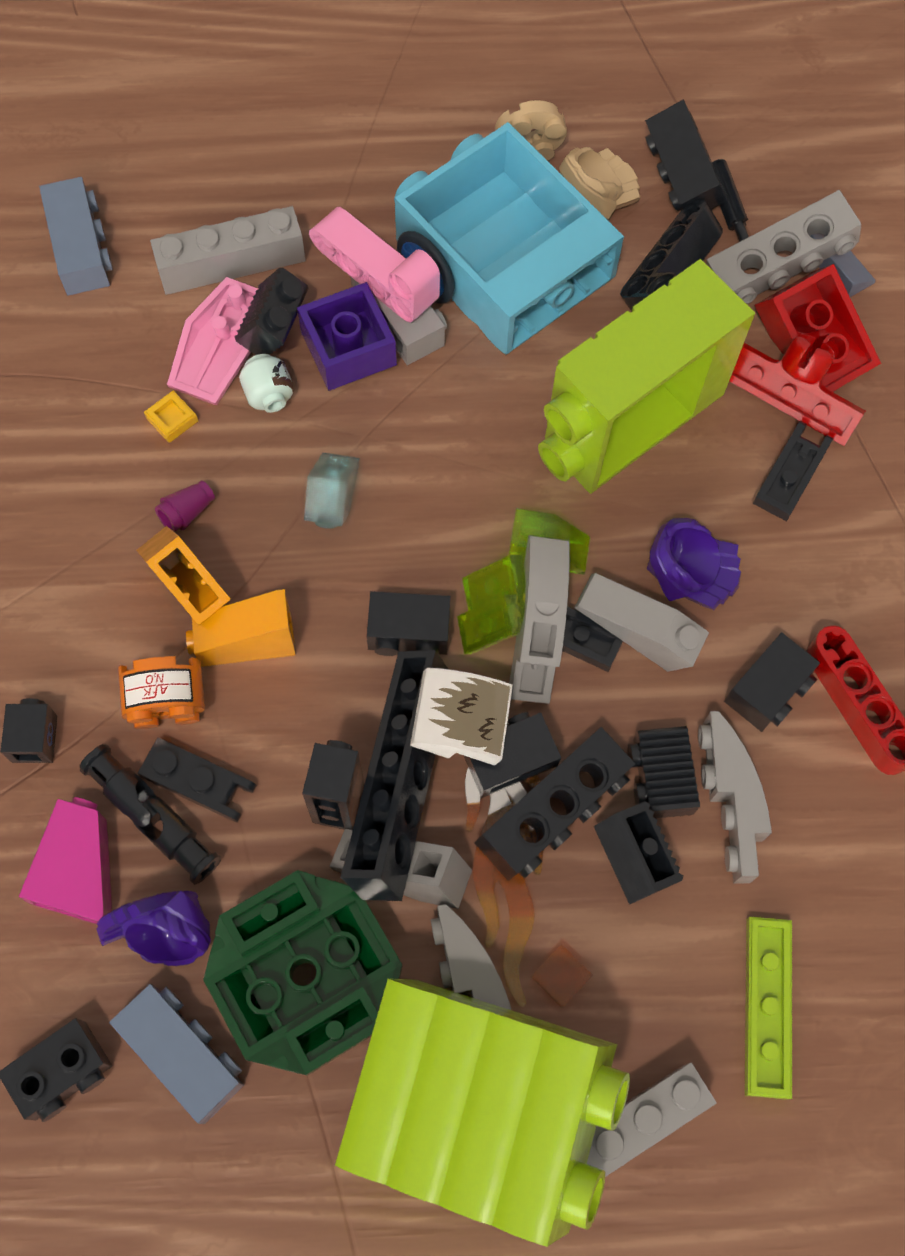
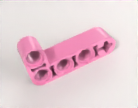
M336 207L309 230L313 244L321 253L359 284L367 282L372 294L405 321L413 322L439 298L440 272L431 256L423 250L417 249L409 257H403L345 209Z

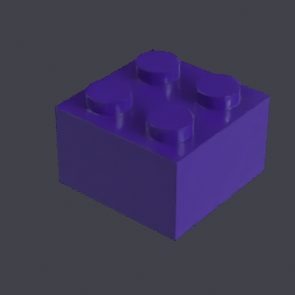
M367 282L297 307L301 333L328 391L397 365L396 341Z

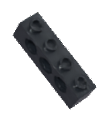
M600 727L483 833L474 844L507 881L518 873L523 878H526L543 862L538 856L541 851L548 845L553 850H556L573 834L567 828L577 818L582 823L586 822L602 807L596 801L606 791L613 796L630 781L625 773L635 763L609 734ZM580 771L587 772L592 776L595 784L594 788H589L582 784L579 778ZM550 798H558L564 803L566 807L565 815H559L552 810ZM520 825H529L535 830L537 835L536 843H529L522 838Z

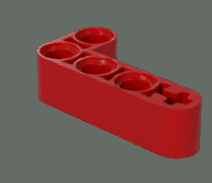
M831 625L824 627L819 631L806 651L820 662L814 670L815 674L876 768L887 775L902 773L905 771L904 716L850 634L839 626ZM844 677L854 679L858 689L848 687ZM866 710L876 713L880 718L881 724L871 722L866 715ZM889 745H894L902 751L903 760L897 759L891 754Z

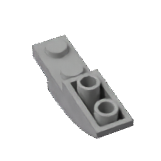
M528 535L516 613L519 616V623L509 684L513 685L511 699L550 704L555 667H560L566 624L570 560L568 540Z
M710 711L703 725H699L698 728L699 748L705 749L707 763L702 765L701 769L703 789H709L710 802H726V805H722L721 823L723 830H729L730 846L725 848V867L727 872H732L733 884L751 883L759 876L756 842H763L772 833L768 806L757 771L745 746L719 711Z
M446 904L437 906L438 918L430 920L435 945H444L446 961L439 962L444 989L452 987L453 992L462 995L471 994L472 998L511 1010L502 981L477 937Z

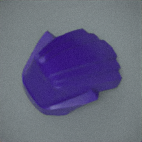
M673 518L660 527L650 550L647 570L658 580L669 601L686 598L706 608L715 610L719 604L723 605L729 596L733 597L739 588L741 571L739 570L741 559L738 557L739 545L716 540L711 536V531L694 519Z
M193 891L166 892L122 905L100 918L96 928L102 946L125 938L128 947L140 954L142 959L153 964L161 963L167 966L193 963L198 957L205 954L211 940L210 923L204 916L198 901V894Z

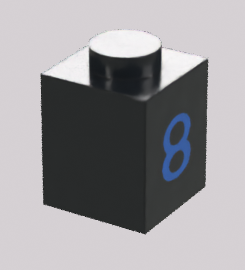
M27 698L20 700V704H6L0 752L12 763H53L58 716L48 704L39 699Z

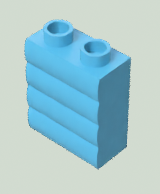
M509 122L485 138L480 134L470 135L457 146L449 162L429 175L425 171H417L411 174L401 183L396 191L394 198L396 240L398 241L399 236L403 232L415 231L425 236L436 246L446 260L453 276L454 295L452 300L505 355L616 277L624 236Z

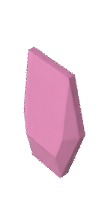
M226 277L185 320L167 382L169 388L217 406L251 351L237 343L234 336L238 334L237 330L240 329V324L243 323L242 319L246 317L245 313L248 312V307L251 306L250 302L254 300L253 296L258 288Z

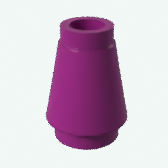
M201 480L197 484L162 497L160 504L155 507V512L165 527L168 526L174 532L178 529L185 530L209 503L215 499V495L209 485Z

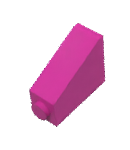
M74 797L72 803L61 799L57 800L19 894L21 899L29 904L93 924H97L100 918L112 911L107 820L96 810L97 804L78 797Z

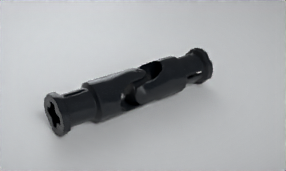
M107 744L97 746L82 760L79 765L80 772L84 776L90 775L103 788L104 796L124 815H127L134 825L169 860L175 859L190 874V881L194 885L202 882L216 869L221 861V856L217 852L211 853L197 840V833L164 800L156 796L145 781L130 767L124 768L111 755V748ZM160 820H162L163 824L162 831L153 826Z

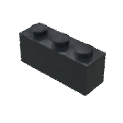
M684 99L645 120L650 134L645 136V139L654 156L660 155L662 162L656 165L664 183L671 182L673 190L668 192V195L677 212L699 199H704L711 210L729 201Z
M328 740L326 745L314 744L302 792L312 823L343 830H353L364 781L359 753L352 750L353 747L348 743Z

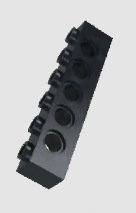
M436 650L401 651L397 655L341 878L362 900L402 901L436 755L410 746L422 676L426 668L448 669Z

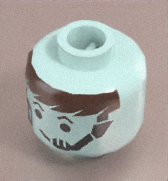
M258 354L248 359L239 375L248 404L257 410H265L266 412L279 411L285 407L286 402L294 392L293 383L285 363L281 359L269 354Z

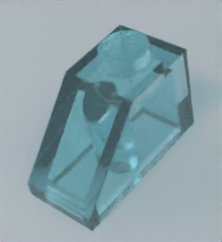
M329 453L321 454L308 475L305 521L315 522V525L322 528L343 526L350 511L360 458Z

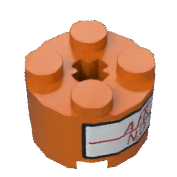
M176 656L152 657L134 660L132 670L127 669V666L124 665L118 666L122 718L126 719L127 723H134L135 729L155 728L159 726L160 719L169 718L175 719V724L179 725L200 722L199 713L205 710L201 660L190 658L188 659L189 665H176Z

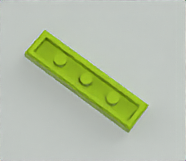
M748 917L746 919L745 1096L792 1099V920Z

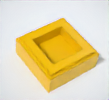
M174 390L144 411L146 419L168 443L198 422L197 415Z

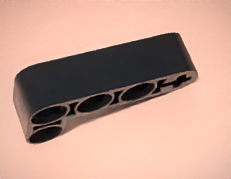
M704 199L690 203L679 212L623 286L620 295L631 311L633 306L664 284L668 287L671 279L699 259L703 261L721 237L723 228Z

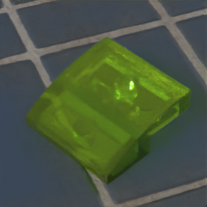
M508 555L462 578L468 611L457 616L464 655L473 654L520 633L525 612V569L522 555Z

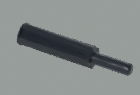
M718 159L712 163L729 200L721 204L720 207L728 229L731 231L735 229L738 240L741 242L749 237L745 227L748 217L727 161Z

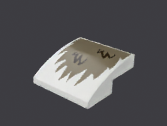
M426 668L423 671L410 746L446 758H450L455 753L495 766L502 760L513 685L468 672Z

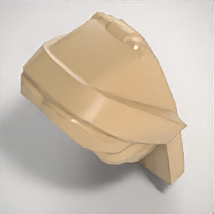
M590 147L575 148L566 155L559 166L560 174L608 220L614 210L631 205L640 199V187L637 183L638 177L634 170L608 148L599 153Z

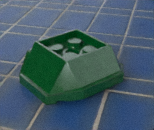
M297 870L219 915L215 938L203 981L245 1060L308 1076L372 1036L387 979H399L403 966L367 902L362 900L349 885ZM303 963L314 965L316 967V977L310 984L299 986L294 983L293 973L299 965Z

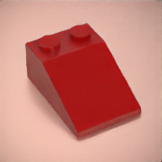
M834 264L809 273L754 305L769 337L783 355L792 340L800 334H807L817 338L807 355L809 357H812L816 349L820 348L823 342L832 348L835 358L822 379V384L825 388L832 392L881 364Z

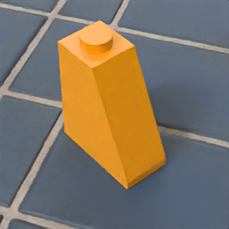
M168 526L164 527L136 550L198 625L231 600L183 540Z
M285 589L275 590L222 606L200 625L192 618V630L186 631V644L189 655L195 654L196 658L201 660V667L295 656L293 622Z

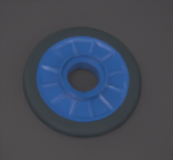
M415 231L403 232L397 241V252L407 258L415 250L420 249L431 256L440 272V296L435 303L443 304L449 302L454 295V280L446 260L436 246L425 236Z

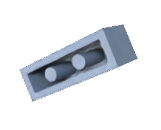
M82 177L39 186L58 275L67 296L110 286L107 271L113 270L108 249H101L100 242L106 241V236L101 219H94L93 213L99 212L94 190H86Z
M149 984L109 1023L198 1124L205 1125L244 1086L237 1077L242 1072V1069L225 1051L220 1056L213 1051L207 1044L213 1039L211 1034L196 1018L190 1024L179 1013V1010L184 1006L183 1003L167 986L160 991L155 986Z

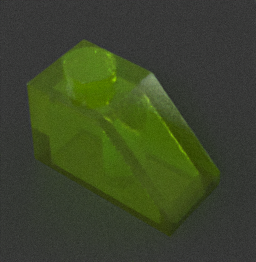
M516 508L508 563L524 565L528 535L568 540L569 572L585 575L590 536L555 514Z

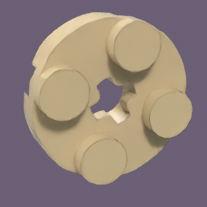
M527 101L519 104L520 110L511 115L509 110H507L499 117L495 130L509 122L547 161L553 158L554 150L563 143L567 134L563 113L561 115L558 112V107L547 101Z

